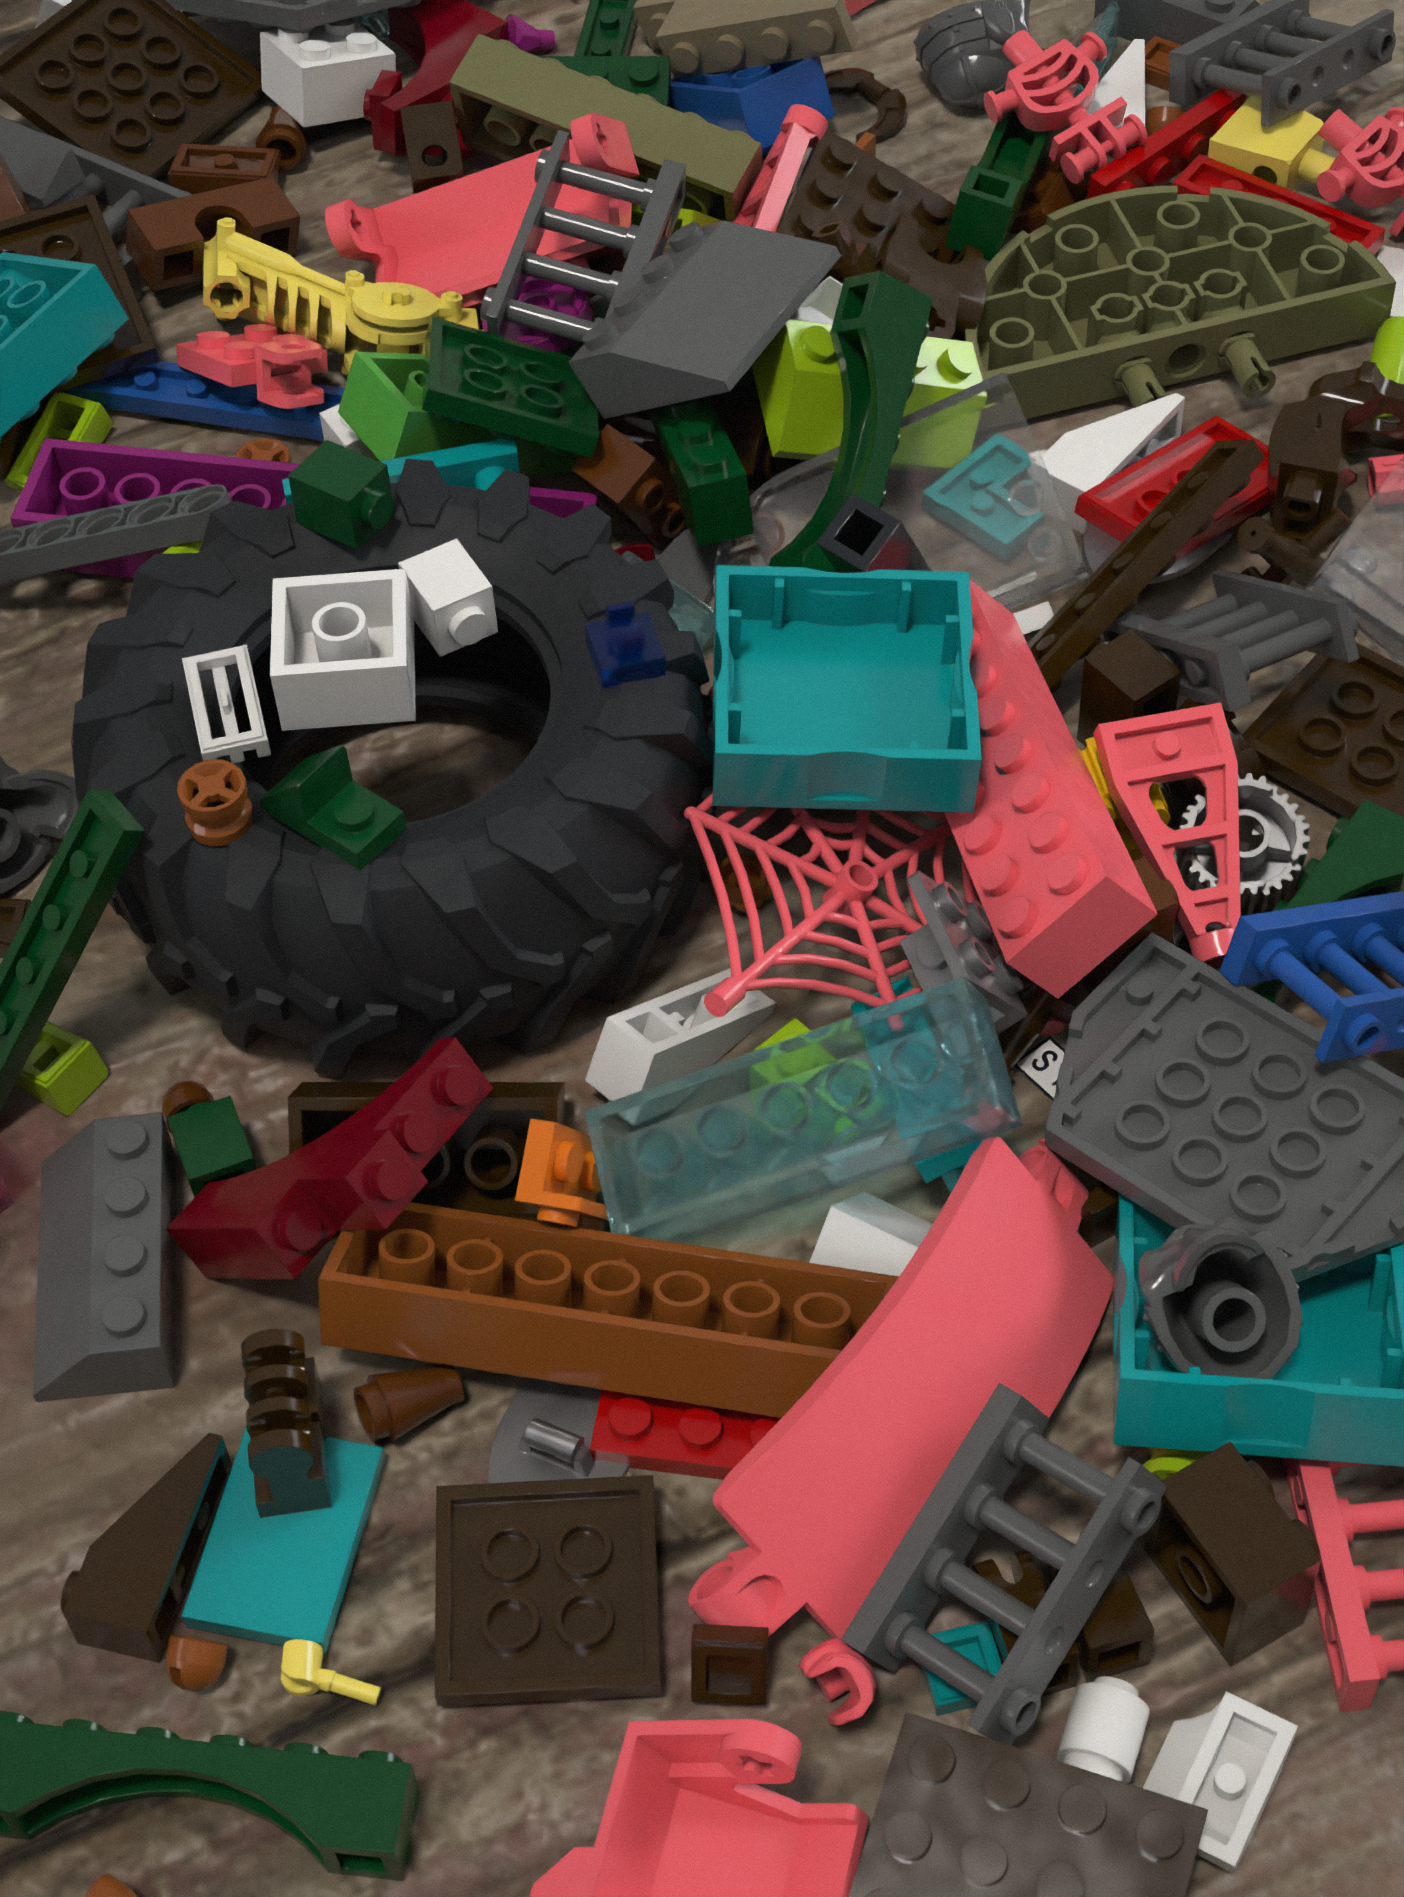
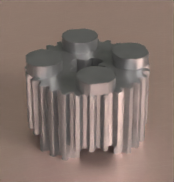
M1247 773L1245 779H1240L1238 775L1239 841L1249 844L1247 852L1239 851L1241 912L1244 915H1251L1254 910L1258 913L1273 911L1280 900L1287 899L1289 891H1293L1296 887L1310 842V837L1307 836L1310 828L1309 823H1304V815H1296L1299 806L1296 803L1288 804L1289 795L1287 793L1281 796L1278 795V787L1267 784L1265 776H1261L1257 781L1253 779L1252 773ZM1206 791L1204 797L1197 795L1194 805H1188L1186 812H1183L1180 829L1203 824L1206 817ZM1204 844L1176 850V864L1178 869H1180L1183 881H1186L1185 885L1190 890L1195 891L1216 887L1218 875L1215 854L1211 845Z

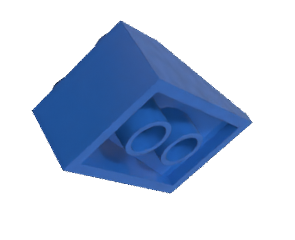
M820 56L678 79L671 78L670 104L680 112L696 113L713 125L729 131L739 130L748 134L755 141L761 143L762 156L769 153L779 132H781V125L790 106L800 104L811 107L820 112L826 119L835 116Z

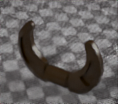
M844 68L824 73L829 94L835 92H859L877 106L879 112L877 122L869 129L856 135V142L865 132L876 135V142L882 141L895 134L904 124L907 103L905 96L898 88L891 90L876 80L874 73L860 68Z

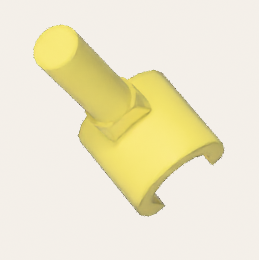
M293 1639L285 1642L281 1662V1682L290 1694L306 1696L318 1692V1690L328 1693L332 1691L376 1706L380 1697L381 1687L338 1674L333 1670L322 1669L324 1650L318 1643L302 1639Z

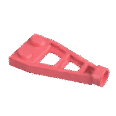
M795 104L790 106L781 125V132H779L753 181L736 218L732 221L733 223L776 232L807 147L813 148L822 139L827 130L828 121L820 112L805 105Z
M1215 703L1098 724L1093 735L1110 796L1143 856L1148 860L1160 878L1169 879L1173 884L1180 905V910L1176 913V916L1187 935L1192 956L1214 969L1221 967L1241 916L1238 762L1222 704ZM1195 777L1203 783L1206 791L1205 820L1200 826L1173 830L1163 823L1150 800V786ZM1209 844L1212 846L1215 854L1218 883L1216 887L1192 891L1185 885L1174 859V850ZM1216 923L1220 924L1222 929L1206 933L1205 927Z

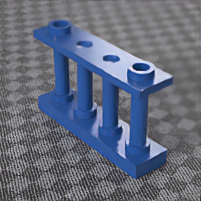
M1404 891L1240 916L1219 972L1235 986L1279 979L1328 1021L1315 1052V1056L1323 1063L1403 1048ZM1376 964L1402 987L1388 988L1362 965ZM1329 972L1356 996L1342 998L1314 973Z

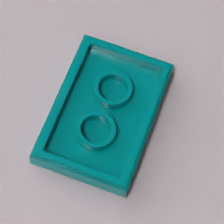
M245 1428L181 1617L187 1628L284 1646L285 1642L293 1639L309 1640L321 1645L324 1650L323 1654H326L386 1460L384 1449L379 1446L326 1437L325 1444L328 1455L332 1507L260 1518L255 1501L254 1473L249 1468L248 1444L251 1440L247 1428Z

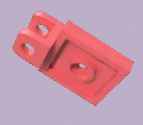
M252 324L244 327L245 334L230 336L229 333L223 331H206L196 335L197 341L176 344L177 366L229 387L256 384L257 400L268 405L283 409H293L324 403V390L312 384L311 375L328 372L327 350L322 349V345L305 339L303 335L277 332V326L271 324Z

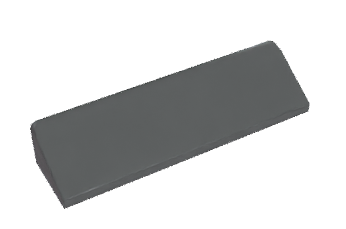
M0 116V154L7 162L25 198L48 207L84 183L86 178L71 147Z

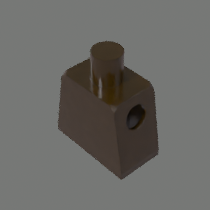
M452 100L401 107L400 112L413 194L465 177ZM433 147L441 148L444 164L435 167L427 166L424 152Z

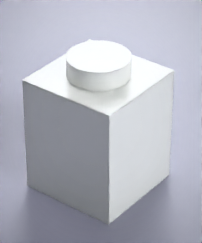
M457 538L398 563L399 569H406L414 621L440 657L467 645L474 644L498 632L492 585Z

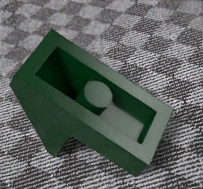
M342 745L305 758L259 799L261 809L319 846L329 850L360 872L407 829L402 810L353 780L347 750Z

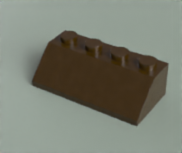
M301 1082L288 1096L289 1154L341 1124L375 1099L394 1082ZM489 1082L493 1087L491 1092L421 1171L428 1182L411 1202L542 1222L537 1220L539 1208L515 1201L530 1118L556 1122L565 1126V1082Z

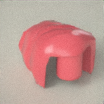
M841 1638L828 1639L813 1647L801 1658L797 1667L805 1677H815L819 1688L829 1701L850 1690V1697L840 1707L826 1715L830 1725L834 1727L855 1721L864 1715L874 1700L877 1685L873 1668L862 1653L842 1641Z

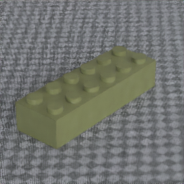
M478 33L449 81L463 144L502 160L510 161L552 146L558 130L568 132L569 140L572 139L571 121L573 119L593 112L623 121L626 124L640 174L630 179L646 183L649 178L657 180L664 159L686 165V189L682 208L695 210L722 221L732 222L736 218L753 181L763 165L761 143L755 141L751 136L742 131H729L713 125L696 113H683L664 106L649 95L642 93L636 95L613 86L608 80L600 76L584 75L566 68L565 65L554 58H541L520 50L515 44L507 40H494Z

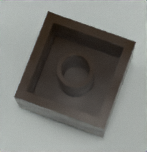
M1228 1442L1162 1480L1161 1482L1167 1486V1489L1161 1497V1508L1158 1517L1147 1532L1144 1550L1230 1667L1234 1666L1303 1625L1322 1561L1320 1549L1309 1528L1299 1519L1291 1520L1275 1500L1273 1486L1264 1470L1252 1460L1246 1462L1234 1445Z

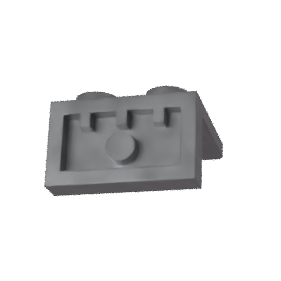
M917 871L909 876L907 881L927 924L901 940L900 944L950 1050L960 1056H964L1028 1015L1017 993L1023 989V982L1017 970L1006 963L1002 954H998L991 939L994 936V932L984 907L976 900L969 903L961 898L954 887L948 882L944 881L939 884L922 872Z

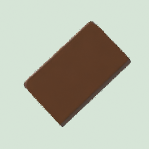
M182 143L168 172L169 183L172 187L194 195L268 177H273L277 182L281 159L280 150Z
M1050 157L1040 159L1009 233L1018 234L1024 230L1030 234L1046 225L1047 215L1085 200L1088 194L1090 175H1092L1090 170L1084 173V179L1081 182L1074 184L1064 174L1060 160L1054 163Z

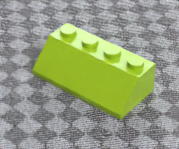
M789 319L751 365L773 457L837 463L843 432V389L839 362L830 335L831 324ZM926 336L921 345L914 372V388L907 399L899 429L900 442L892 456L890 468L945 473L971 453L985 388L973 342Z

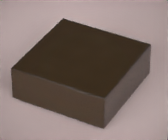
M693 1624L691 1638V1702L766 1705L768 1690V1627Z

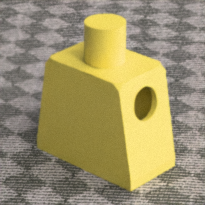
M1250 96L1210 139L1209 158L1293 192L1304 181L1317 185L1319 174L1328 170L1336 159L1322 153L1323 139L1317 134L1324 124L1321 119L1302 109L1271 127L1261 125L1262 99Z

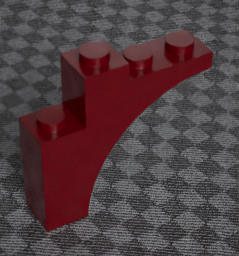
M422 0L421 3L411 7L388 8L389 39L402 47L415 60L420 69L404 88L380 103L381 149L395 157L406 151L400 112L401 107L452 100L455 122L457 124L458 119L449 81L478 33L494 40L503 39L508 41V22L467 0Z
M456 1037L439 1038L409 1070L385 1091L321 1137L295 1152L254 1171L221 1181L208 1182L170 1223L166 1230L206 1278L296 1279L338 1230H386L428 1182L421 1172L423 1168L491 1092L493 1087Z

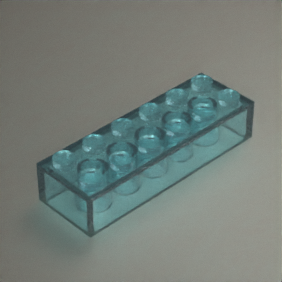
M964 976L584 1111L611 1233L676 1243L1023 1126L987 998Z

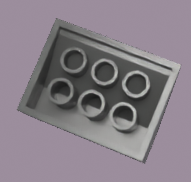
M724 220L701 227L697 222L687 224L671 235L669 238L671 245L663 255L653 259L642 268L641 275L643 277L634 288L622 293L613 301L612 307L614 310L606 320L595 325L584 334L582 340L585 344L568 363L603 419L729 392L841 257L837 247Z

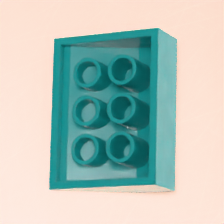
M7 252L0 254V443L1 436L14 424L29 418L38 410L40 406L39 401L52 389L70 381L78 371L77 366L90 354L108 346L115 338L114 332L129 319L96 264Z

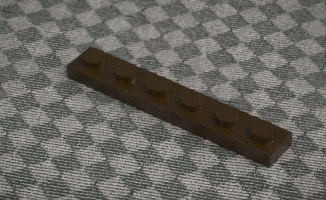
M1253 439L1217 441L1028 642V646L1052 695L1061 686V677L1077 660L1088 656L1099 645L1101 640L1099 636L1115 619L1126 615L1136 606L1139 600L1137 595L1150 581L1161 576L1174 565L1176 553L1189 539L1201 534L1212 524L1214 520L1213 514L1228 498L1238 494L1249 484L1251 480L1250 474L1266 458Z

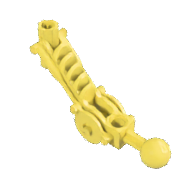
M225 217L217 221L215 237L210 241L204 242L203 305L212 309L217 319L230 321L238 316L254 324L277 326V332L282 334L303 335L305 339L322 345L323 348L341 355V373L347 375V378L355 352L425 354L426 334L432 316L484 331L479 329L476 309L462 308L463 297L457 292L448 291L441 294V298H438L428 290L412 284L398 282L370 283L364 281V274L356 270L346 272L345 283H342L302 266L291 255L235 232V220Z

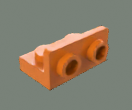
M530 1118L515 1201L539 1208L538 1221L604 1231L605 1223L627 1226L629 1216L627 1212L595 1202L597 1192L603 1189L608 1176L609 1163L605 1153L606 1141L556 1122Z

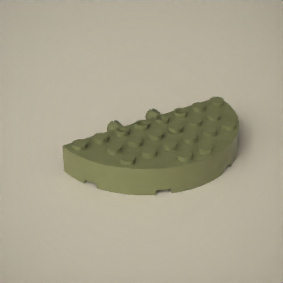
M1153 186L1111 192L1079 201L1047 215L1046 225L1028 234L1024 230L1018 233L1000 249L999 253L993 257L985 268L988 285L984 309L976 328L965 329V341L973 342L985 388L976 431L1125 395L1128 396L1135 408L1168 396L1162 386L1229 370L1234 374L1241 387V391L1246 397L1255 398L1256 393L1250 384L1251 382L1261 397L1267 394L1276 382V375L1266 361L1376 335L1383 322L1390 318L1396 281L1384 265L1358 241L1354 240L1348 244L1330 233L1331 223L1303 209L1272 198L1217 187H1210L1209 195L1177 194L1178 186Z

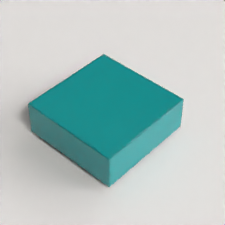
M988 1620L931 1634L994 1676H996L1002 1666ZM921 1665L936 1716L977 1707L979 1704L977 1701Z

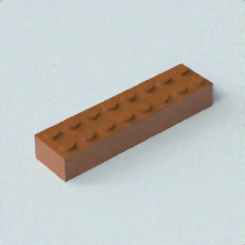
M410 1202L386 1230L341 1231L318 1278L321 1345L352 1349L357 1352H371L415 1359L426 1363H440L478 1369L495 1374H509L547 1380L564 1385H578L616 1391L633 1396H647L691 1403L697 1406L716 1407L782 1418L856 1335L899 1276Z

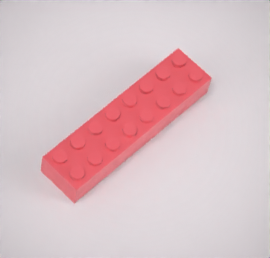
M970 580L973 643L969 668L977 690L982 761L974 813L944 812L1006 963L1059 999L1158 913L1013 613Z

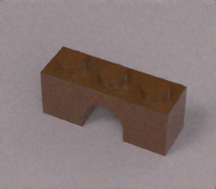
M268 177L128 209L126 252L130 257H133L134 264L152 291H157L201 280L204 242L210 241L215 237L217 221L225 217L235 220V232L283 251L292 257H296L300 215L274 178Z

